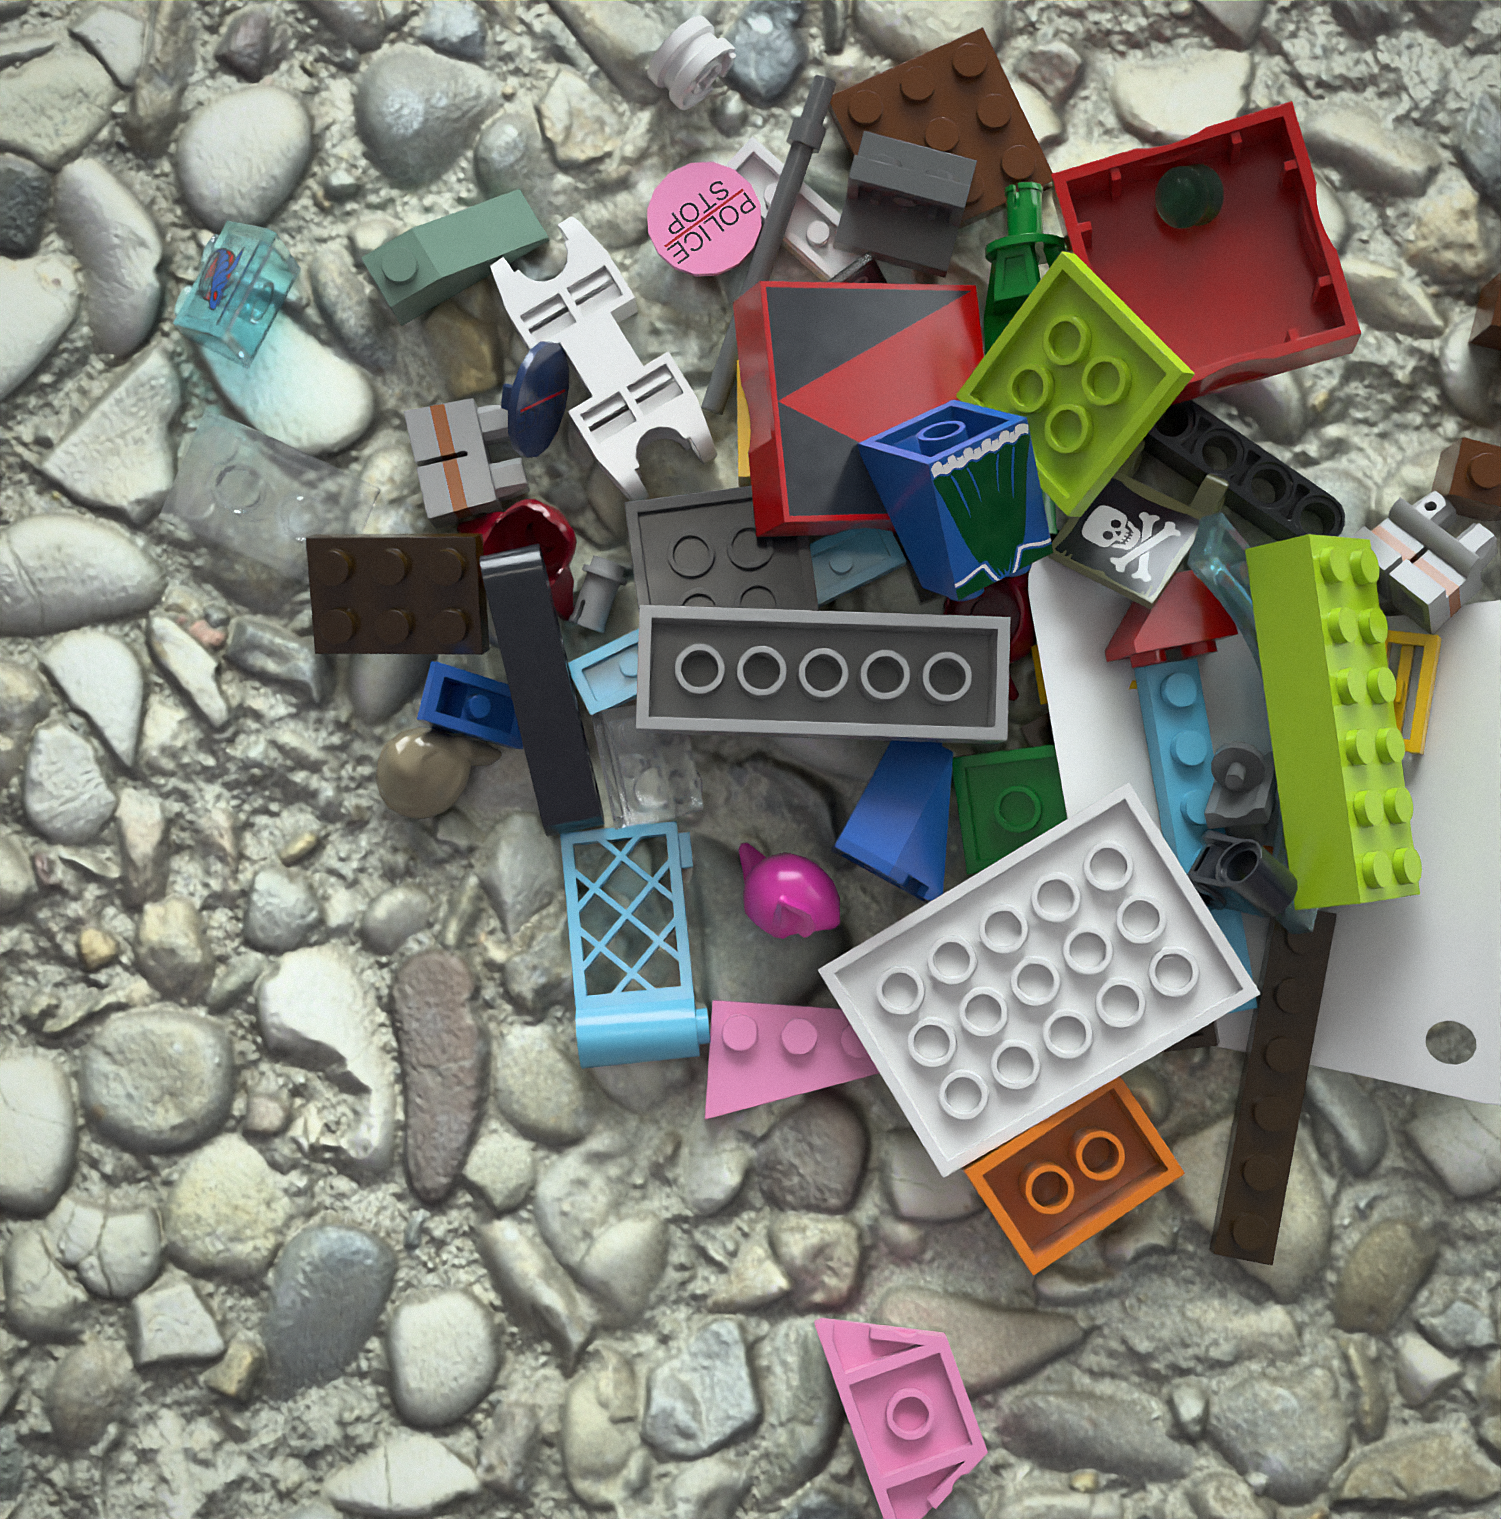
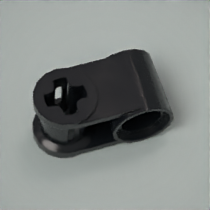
M1213 830L1203 832L1199 839L1203 847L1187 876L1207 907L1217 910L1225 908L1256 915L1261 918H1271L1288 908L1298 890L1297 879L1292 872L1262 845L1252 839L1231 837Z

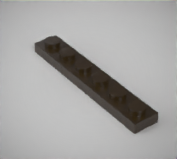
M1289 905L1283 912L1270 918L1258 982L1260 995L1256 996L1258 1008L1253 1009L1209 1250L1213 1254L1273 1266L1336 923V913L1316 909L1294 910V905Z

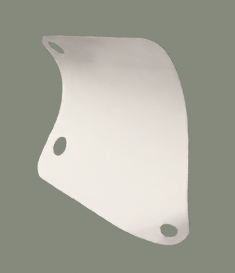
M1046 556L1031 565L1028 576V594L1067 818L1130 782L1162 834L1138 689L1129 690L1132 680H1136L1135 671L1131 667L1130 658L1107 662L1105 656V649L1133 600ZM1501 600L1464 605L1433 634L1439 635L1442 641L1424 755L1405 752L1402 759L1405 788L1409 791L1413 801V816L1410 820L1413 845L1420 856L1422 864V874L1419 880L1420 895L1361 904L1313 908L1336 913L1337 917L1309 1065L1393 1082L1479 1103L1501 1106ZM1233 607L1238 635L1216 641L1218 652L1182 659L1181 650L1176 649L1166 651L1167 661L1162 663L1197 658L1214 755L1223 744L1237 741L1253 745L1265 756L1273 750L1253 609ZM1406 615L1385 616L1388 630L1429 634ZM1392 644L1388 667L1394 675L1395 682L1397 680L1402 648L1400 644ZM1416 646L1402 733L1403 739L1410 740L1424 647ZM1277 788L1275 809L1270 815L1269 822L1266 823L1268 836L1265 845L1274 847L1278 855L1287 857ZM1241 912L1252 978L1258 988L1270 918H1261ZM1253 1009L1225 1014L1216 1020L1220 1040L1217 1047L1246 1052ZM1443 1021H1455L1465 1025L1472 1031L1476 1039L1474 1055L1468 1061L1457 1065L1445 1064L1436 1060L1426 1047V1035L1429 1029Z

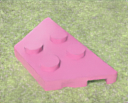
M828 1318L815 1320V1328L883 1519H922L932 1507L936 1509L952 1492L954 1483L962 1475L969 1474L988 1453L945 1333Z

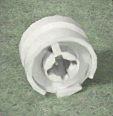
M699 15L683 23L665 40L650 61L647 76L657 87H666L670 91L669 98L679 109L687 110L702 101L714 90L711 84L718 75L725 77L736 58V55L733 53L736 49L726 39H717L714 36V27L705 17Z

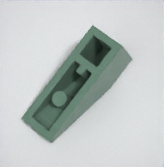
M518 189L411 228L361 257L400 325L403 326L493 274L490 268L492 263L504 257L507 263L510 264L548 242L549 237L521 190Z

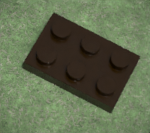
M483 533L314 534L306 537L315 654L483 655L490 650L487 597L480 567V556H484Z

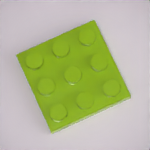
M1062 251L961 387L956 397L962 402L1027 417L1041 488L1068 517H1081L1195 373L1076 254Z

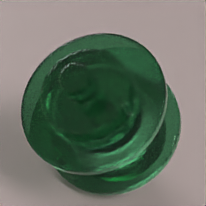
M1191 164L1169 169L1160 178L1155 192V202L1159 215L1168 225L1178 229L1210 223L1219 214L1224 201V188L1219 175L1211 167L1204 164Z

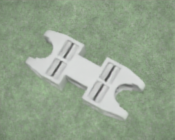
M570 217L558 224L560 233L565 240L567 263L563 271L556 278L546 282L533 281L525 277L520 270L513 272L504 257L492 263L490 268L511 324L528 352L540 341L558 343L565 351L567 361L588 393L590 399L569 410L568 413L572 424L601 471L628 500H645L649 498V495L640 480L642 475L639 470V458L643 449L651 442L659 439H671L680 443L686 451L692 448L703 465L717 457V452L698 399L670 353L666 352L645 366L638 359L618 326V323L638 312L635 296L608 252L578 220Z

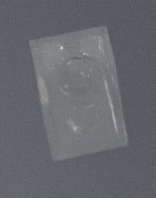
M205 410L158 518L180 532L309 584L306 537L314 534H362L381 490L379 487L258 430Z

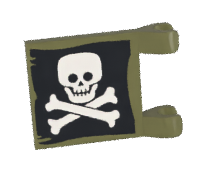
M1142 440L1081 517H1069L1053 540V553L1048 555V557L1152 610L1208 524L1223 508L1225 503L1224 494L1228 490L1229 482L1217 475L1208 474L1190 506L1162 494L1131 478L1141 465L1142 456L1140 453L1145 446V441Z

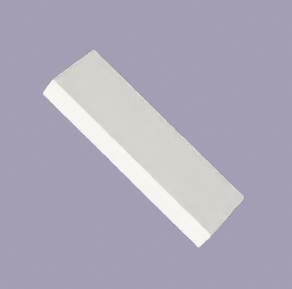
M752 136L725 166L736 170L752 185L761 205V225L763 228L784 164ZM803 182L781 245L822 282L846 283L871 265L875 259L833 248L841 215Z

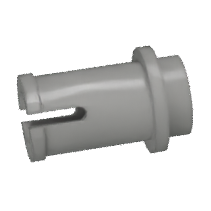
M593 555L590 566L583 565L582 570L587 572L572 616L570 615L568 621L604 634L606 629L604 627L619 586H626L628 580L623 578L626 570L625 566Z

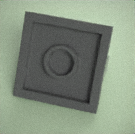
M864 131L858 155L854 156L848 177L846 199L833 248L945 278L977 160Z

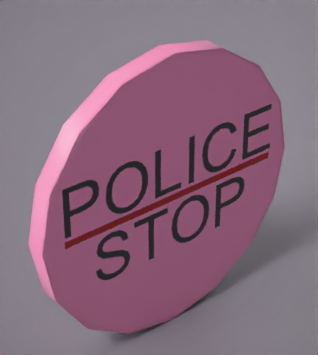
M715 162L689 163L670 172L654 189L647 208L648 234L658 255L675 270L695 277L719 276L738 267L754 250L762 229L761 205L752 185L736 170Z

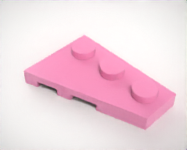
M723 1000L712 1001L705 1120L880 1073L841 1008Z

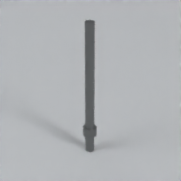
M814 76L801 117L793 119L786 140L791 146L739 297L759 281H769L813 153H819L827 131L822 125L837 84L828 77ZM734 312L701 405L702 409L718 415H723L737 374L738 350Z

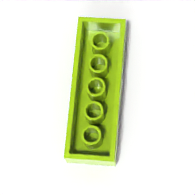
M1308 534L1245 549L1289 871L1297 879L1298 890L1293 900L1294 910L1361 904L1420 895L1419 880L1422 874V864L1420 856L1413 845L1410 824L1413 816V801L1409 791L1405 788L1402 768L1405 744L1403 736L1396 726L1393 704L1396 696V682L1393 673L1388 668L1385 648L1388 625L1386 617L1379 606L1376 581L1379 578L1380 570L1376 554L1371 549L1370 539Z

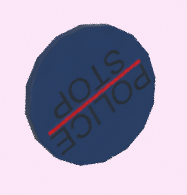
M540 341L529 350L524 358L513 385L503 384L501 408L508 410V435L512 448L520 456L526 458L538 457L549 447L558 432L565 412L569 391V365L566 353L558 343Z

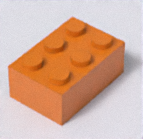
M1121 1076L961 1168L1033 1276L1185 1174Z

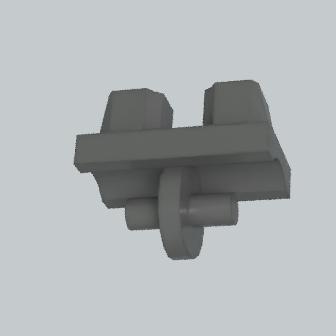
M1233 741L1223 744L1217 749L1211 763V772L1215 780L1204 813L1208 829L1224 828L1227 836L1252 839L1263 846L1266 844L1268 836L1266 823L1269 822L1270 815L1274 812L1277 802L1275 795L1278 786L1273 751L1263 756L1256 747L1245 742Z

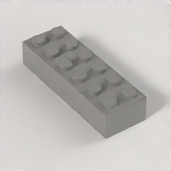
M640 605L637 733L999 744L1007 741L1010 617Z

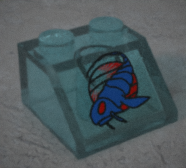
M227 221L220 235H213L207 242L201 258L203 267L193 286H186L180 293L174 309L176 318L173 324L187 339L249 369L301 268L277 233L263 227Z

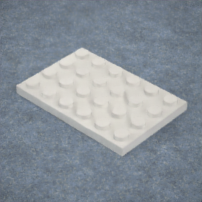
M1130 782L818 969L943 1178L1260 995L1258 988Z

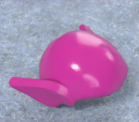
M741 843L738 850L745 884L743 890L745 914L757 926L773 937L784 939L794 934H799L806 938L814 931L832 930L841 923L840 896L834 881L818 864L806 857L788 852L766 857L749 843Z

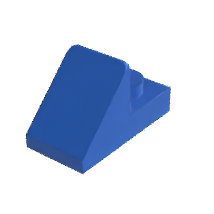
M431 661L417 716L418 721L432 729L445 733L463 734L507 748L523 750V742L508 684L440 662Z

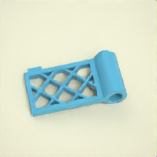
M677 821L560 834L576 1007V1038L581 1068L699 1057L700 1044H709L711 1039L708 1009H696L682 875V869L693 868L690 832L678 833ZM666 836L668 860L652 878L631 861L628 856L642 839ZM630 840L621 852L609 843ZM599 843L616 858L598 880L592 883L576 869L574 846ZM622 863L648 883L627 909H624L601 890ZM669 870L672 893L659 883ZM577 879L589 888L580 901ZM654 889L673 903L674 910L673 919L659 936L633 916ZM596 895L621 914V917L600 942L582 928L580 915ZM627 921L631 922L654 941L632 969L606 948ZM674 929L676 930L677 951L665 942ZM583 938L595 947L586 959H584ZM661 947L679 962L681 986L655 988L638 973L658 948ZM603 953L625 971L627 975L612 993L588 996L586 971L599 955ZM633 979L646 989L623 992Z

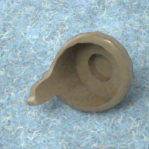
M423 727L401 731L384 745L377 761L375 779L379 795L389 809L403 817L418 820L432 818L456 803L465 790L471 766L492 765L500 759L502 754L501 751L493 748L487 742L471 740L463 734L452 736L436 729Z

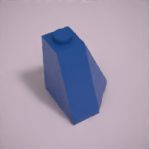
M890 741L830 851L919 900L929 903L942 895L944 890L953 752L943 747V743Z

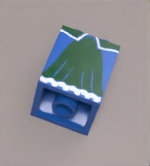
M953 399L857 443L860 456L922 588L947 596L953 601L971 600L980 596L984 592L985 587L1005 577L1024 574L1031 569L1032 563L1053 553L1027 417Z

